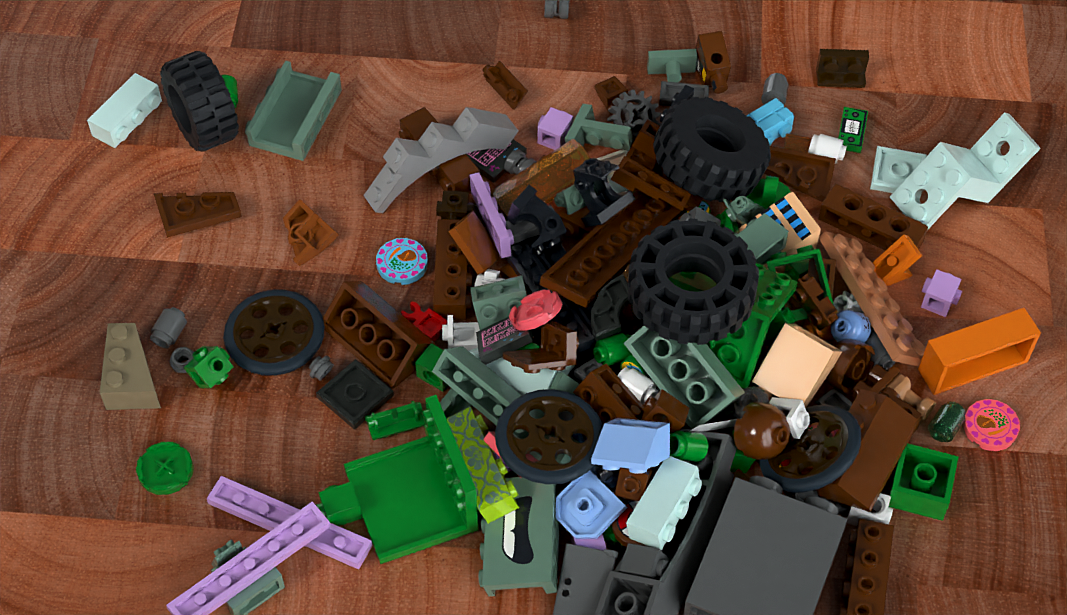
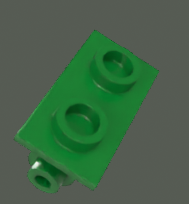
M411 401V404L376 414L372 412L371 415L365 416L372 440L426 425L422 415L421 403Z

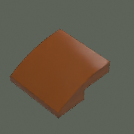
M474 211L467 214L456 223V226L448 231L478 275L486 271L500 257L492 237Z

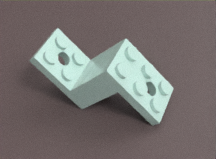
M1004 112L971 149L940 142L894 191L890 198L905 216L927 225L929 229L958 197L989 203L1041 148L1010 114ZM1008 142L1010 146L1009 152L1003 156L1000 151L1001 146ZM926 190L928 199L922 204L920 202V194Z

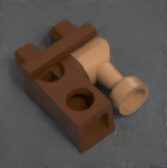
M876 364L871 369L867 378L875 385L871 387L865 382L860 381L854 387L852 396L856 399L861 389L888 396L918 419L915 432L919 427L920 420H925L936 406V402L929 397L921 399L910 389V379L899 374L900 370L895 366L888 371Z

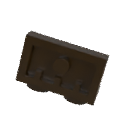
M820 49L816 66L817 85L824 87L864 88L866 86L865 73L869 61V50Z

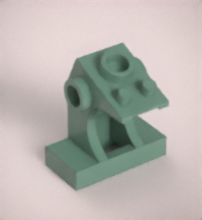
M231 539L226 545L215 550L213 553L216 557L211 563L214 567L210 570L211 573L245 550L246 547L242 548L240 541L234 543ZM274 567L228 600L226 603L230 614L247 615L285 588L282 574Z

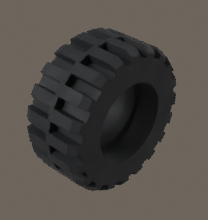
M194 51L164 63L160 71L163 91L174 120H176L180 131L183 133L186 141L189 142V145L196 151L204 152L233 140L239 132L235 106L225 81L216 65L213 64L212 59L204 52Z

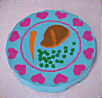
M408 238L393 239L386 242L379 249L376 255L377 270L380 276L389 283L395 284L394 282L401 283V285H407L416 282L427 270V252L415 240Z

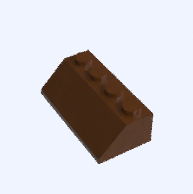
M344 281L323 317L325 331L391 388L398 386L416 371L415 362L431 343L435 345V342L362 281Z
M861 389L848 411L858 421L861 428L859 453L853 464L842 476L832 483L817 489L820 497L871 512L918 424V419L888 396ZM838 429L835 436L840 433V429ZM838 452L829 453L825 459L830 460L834 458Z

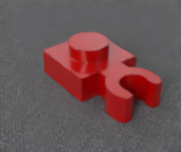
M412 301L410 309L413 313L409 314L402 310L401 315L435 342L442 335V325H448V321L430 308L422 312L419 304Z

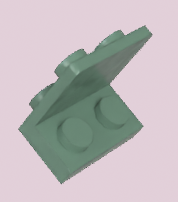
M523 276L471 287L472 302L479 329L482 330L508 317L514 306L518 308L522 305L520 301L527 296ZM531 329L532 337L536 336L535 329Z

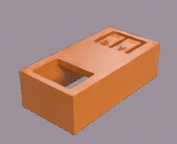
M1021 308L928 340L918 371L932 394L936 395L1027 363L1041 332L1026 309Z

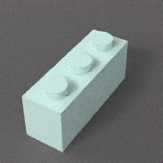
M134 73L87 120L92 136L116 148L162 102L158 85Z
M671 456L662 462L626 522L630 539L649 547L659 548L660 550H662L666 542L672 540L677 522L686 516L692 496H697L701 489L702 480H700L697 466Z

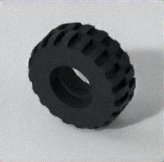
M691 97L688 100H681L670 107L654 137L655 141L653 143L657 163L663 168L664 174L668 178L670 177L678 187H682L689 191L688 193L694 196L698 195L709 201L717 200L724 202V199L734 201L739 196L746 197L750 195L758 185L771 159L769 141L765 138L761 127H758L750 116H746L740 109L734 108L726 102L716 101L708 97Z
M691 218L687 221H670L666 226L660 225L651 231L650 236L647 234L639 241L638 247L633 250L628 274V299L633 305L632 310L638 319H643V325L652 332L656 331L660 337L668 341L672 339L678 341L679 344L697 343V345L708 344V341L715 340L716 342L724 339L729 332L732 334L742 327V322L748 320L752 313L759 279V268L756 266V258L750 249L747 250L748 245L740 236L736 237L731 229L725 226L724 228L720 227L716 222L709 220L703 222ZM693 271L710 277L717 285L705 291L693 292L675 286L669 278L680 272Z

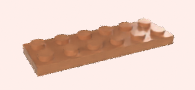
M825 231L819 236V240L830 258L836 260V268L863 313L868 317L871 326L892 361L919 367L925 347L915 338L912 333L913 328L911 324L902 317L899 312L900 306L889 296L886 291L888 289L887 285L876 275L874 271L875 266L863 254V247L860 242L855 238L851 239L841 234Z

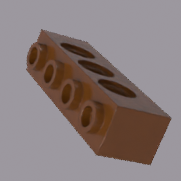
M836 183L823 201L818 220L885 251L902 235L909 236L919 250L928 226L920 221L905 216L894 209L881 205Z

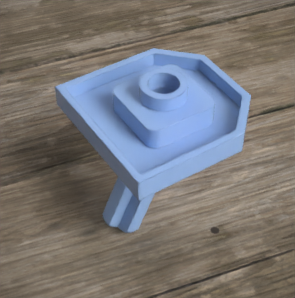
M589 470L586 474L573 480L556 497L555 518L576 539H597L628 507Z

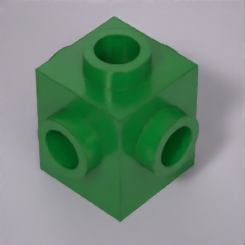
M202 346L193 353V359L183 368L199 388H212L214 385H219L229 376L228 372L234 366L230 363V357L223 348L218 346Z

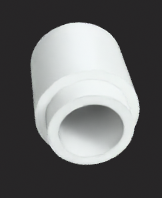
M814 134L808 153L836 158L835 164H837L838 159L843 161L847 146L843 145L844 140L824 134H820V136Z
M625 367L618 374L621 381L642 404H644L649 396L655 397L657 395V385L654 381L636 369Z

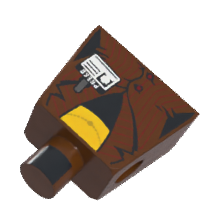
M722 31L699 34L695 49L697 51L696 71L701 84L713 87L716 94L723 93L728 89L727 80L731 69Z

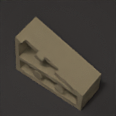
M109 323L107 326L100 395L106 410L161 408L135 323Z

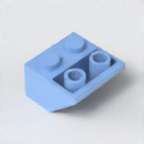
M616 418L604 423L591 458V464L602 465V468L605 470H618L621 467L629 468L631 473L647 472L648 468L658 466L660 462L670 457V423Z

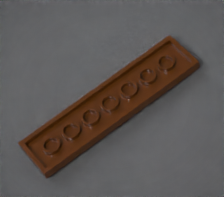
M634 192L635 200L603 224L597 225L541 276L540 285L587 308L598 297V293L606 284L619 277L629 267L633 250L638 247L639 241L647 234L650 236L651 231L658 226H666L670 221L681 217L685 210L681 211L666 201L656 200L647 194Z

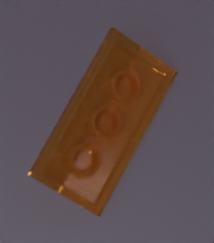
M572 139L493 189L491 197L496 198L498 207L506 218L512 203L529 184L537 190L536 196L548 204L554 200L557 193L574 185L575 177L573 170L583 164L585 160L590 159V156L579 142Z

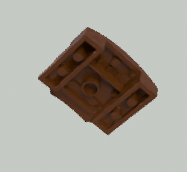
M647 119L628 153L621 160L620 168L615 170L610 180L632 192L647 194L656 200L666 201L681 211H691L696 206L699 207L703 197L694 196L688 193L689 191L678 187L670 177L668 178L664 174L663 168L658 165L653 143L660 126Z

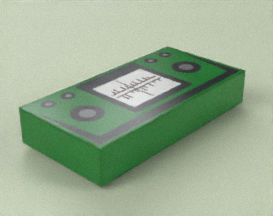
M844 107L838 139L844 140L843 145L847 146L846 151L861 153L868 111Z

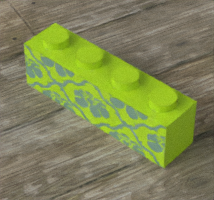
M468 407L447 418L476 487L477 507L486 522L489 524L518 509L515 497L519 496L512 480L507 482L504 476L508 473V470L501 458L496 459L495 452L483 440L486 436L484 431L488 429V426L482 415L476 416L472 408Z

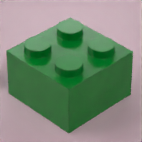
M907 443L894 468L889 491L891 499L888 507L943 521L950 504L959 456Z

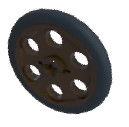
M267 290L246 298L236 306L225 324L223 339L225 349L230 358L240 367L255 374L277 376L301 368L313 358L323 341L325 325L319 309L307 297L288 290ZM285 307L293 309V312L287 316L279 313ZM258 310L267 312L266 316L261 319L254 318L253 314ZM298 325H306L308 327L307 331L301 334L294 332V328ZM247 330L255 333L250 339H242L240 337ZM270 330H274V331H276V332L279 331V333H278V334H274L273 332L270 333ZM287 345L296 348L291 354H283L281 352ZM265 348L269 350L268 354L264 357L254 355L258 349Z
M556 389L536 390L520 396L504 409L497 422L495 441L500 457L520 477L546 485L562 484L581 477L595 465L591 464V458L603 425L594 409L580 397ZM533 409H540L545 415L542 418L536 419L531 417L529 413ZM562 411H569L574 417L569 421H564L558 417V414ZM517 429H524L528 431L529 436L524 439H518L513 435V432ZM551 433H554V434H555V438H554V437H550L549 439H546V438H545V434L548 435V436H549ZM581 433L586 436L587 440L583 443H575L571 436ZM535 451L540 453L542 458L537 462H532L526 458V454ZM563 453L569 455L571 461L567 464H560L555 460V457Z
M831 405L807 407L806 411L810 416L809 425L819 422L818 426L812 430H807L806 428L800 439L794 438L791 443L786 445L781 454L776 457L760 459V468L763 476L778 483L783 491L792 493L817 490L838 479L853 464L861 445V428L851 413ZM836 429L841 430L838 435L828 437L832 431ZM838 452L834 458L830 460L825 459L829 453ZM786 459H791V462L787 466L779 467L781 462H783ZM813 466L811 472L801 475L803 469Z

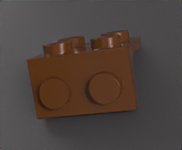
M550 320L541 326V348L503 352V359L510 362L512 366L522 368L525 373H539L544 368L556 371L565 370L566 366L576 365V350L579 347L577 332Z

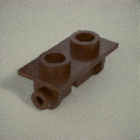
M498 61L496 66L486 65L482 70L484 72L483 76L486 78L485 80L515 110L528 90L501 61Z
M807 273L797 280L798 284L792 297L804 308L812 325L816 326L820 331L839 318L836 314L838 311L828 297L821 301L817 299V296L824 291L813 276L810 277Z

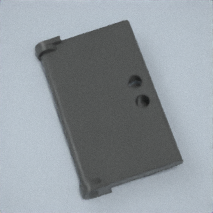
M566 544L552 615H595L610 571H614L615 561L618 558L619 552Z

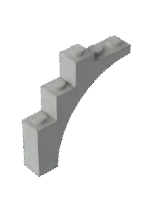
M466 107L453 126L431 122L418 141L396 138L383 156L387 163L363 196L375 213H383L401 192L426 172L448 160L473 151L506 149L519 130L506 114Z

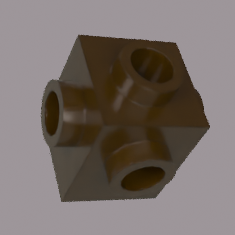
M443 191L442 201H437L436 216H441V219L461 220L474 208V204L469 203V192Z

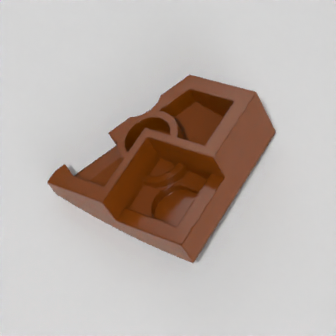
M300 199L283 217L284 225L289 232L288 241L293 246L295 254L293 260L299 266L317 256L339 236L334 229Z

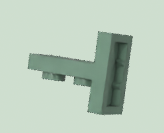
M582 104L565 137L568 155L574 157L579 156L585 143L629 151L634 143L631 127L595 121L593 107L589 104Z

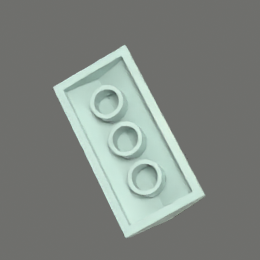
M478 348L469 350L470 353L480 360ZM501 357L486 366L521 395L536 390L550 389L557 372H564L568 375L575 365L566 366L565 370L559 371L544 368L539 373L531 374L525 373L520 367L512 366L510 362Z

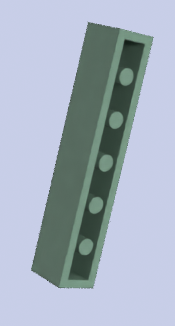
M463 346L444 349L432 370L434 374L496 426L504 409L515 399L522 396ZM533 409L529 413L531 417L536 419L542 418L545 415L540 409ZM517 429L513 432V435L518 439H524L529 436V433L524 429ZM551 433L549 436L545 434V438H555V434ZM571 436V439L575 443H580L574 437ZM529 452L538 461L542 458L538 452ZM562 453L558 454L555 460L560 464H567L571 461L569 455Z

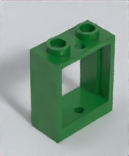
M812 245L797 249L798 254L787 256L786 252L771 255V260L766 262L768 270L776 273L775 267L814 258L820 285L824 291L823 297H828L833 304L819 248L813 250ZM804 308L792 310L796 321L808 318Z

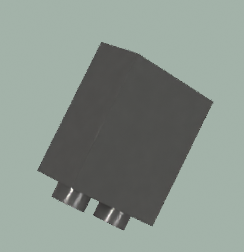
M752 476L749 482L735 477L685 601L684 615H814L841 541L847 518L837 515L838 508L823 498L809 496L805 498L804 502L782 495V487L769 478Z

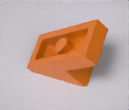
M902 235L872 263L875 266L874 271L878 278L889 286L910 278L912 273L908 268L923 255L909 236Z

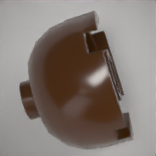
M843 339L833 345L843 352L826 377V380L836 390L852 395L851 390L860 381H867L868 374L874 365V362L870 361V353L875 355L872 346L854 339Z
M752 402L746 405L742 410L746 411L742 419L737 418L735 423L734 440L737 449L743 451L746 457L761 460L771 459L781 454L790 437V427L786 420V415L782 410L769 403Z

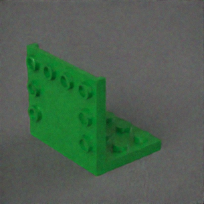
M756 263V266L759 268V279L755 304L752 307L750 317L742 322V327L735 333L731 334L729 332L726 338L716 342L715 340L708 341L707 344L740 387L747 389L750 385L771 321L795 292L798 284L789 275L772 272L759 263ZM693 271L680 272L669 278L675 286L693 292L705 291L717 285L710 277Z
M437 395L425 398L426 410L422 412L426 423L424 425L426 437L344 464V470L349 482H352L364 523L380 564L478 531L476 487Z

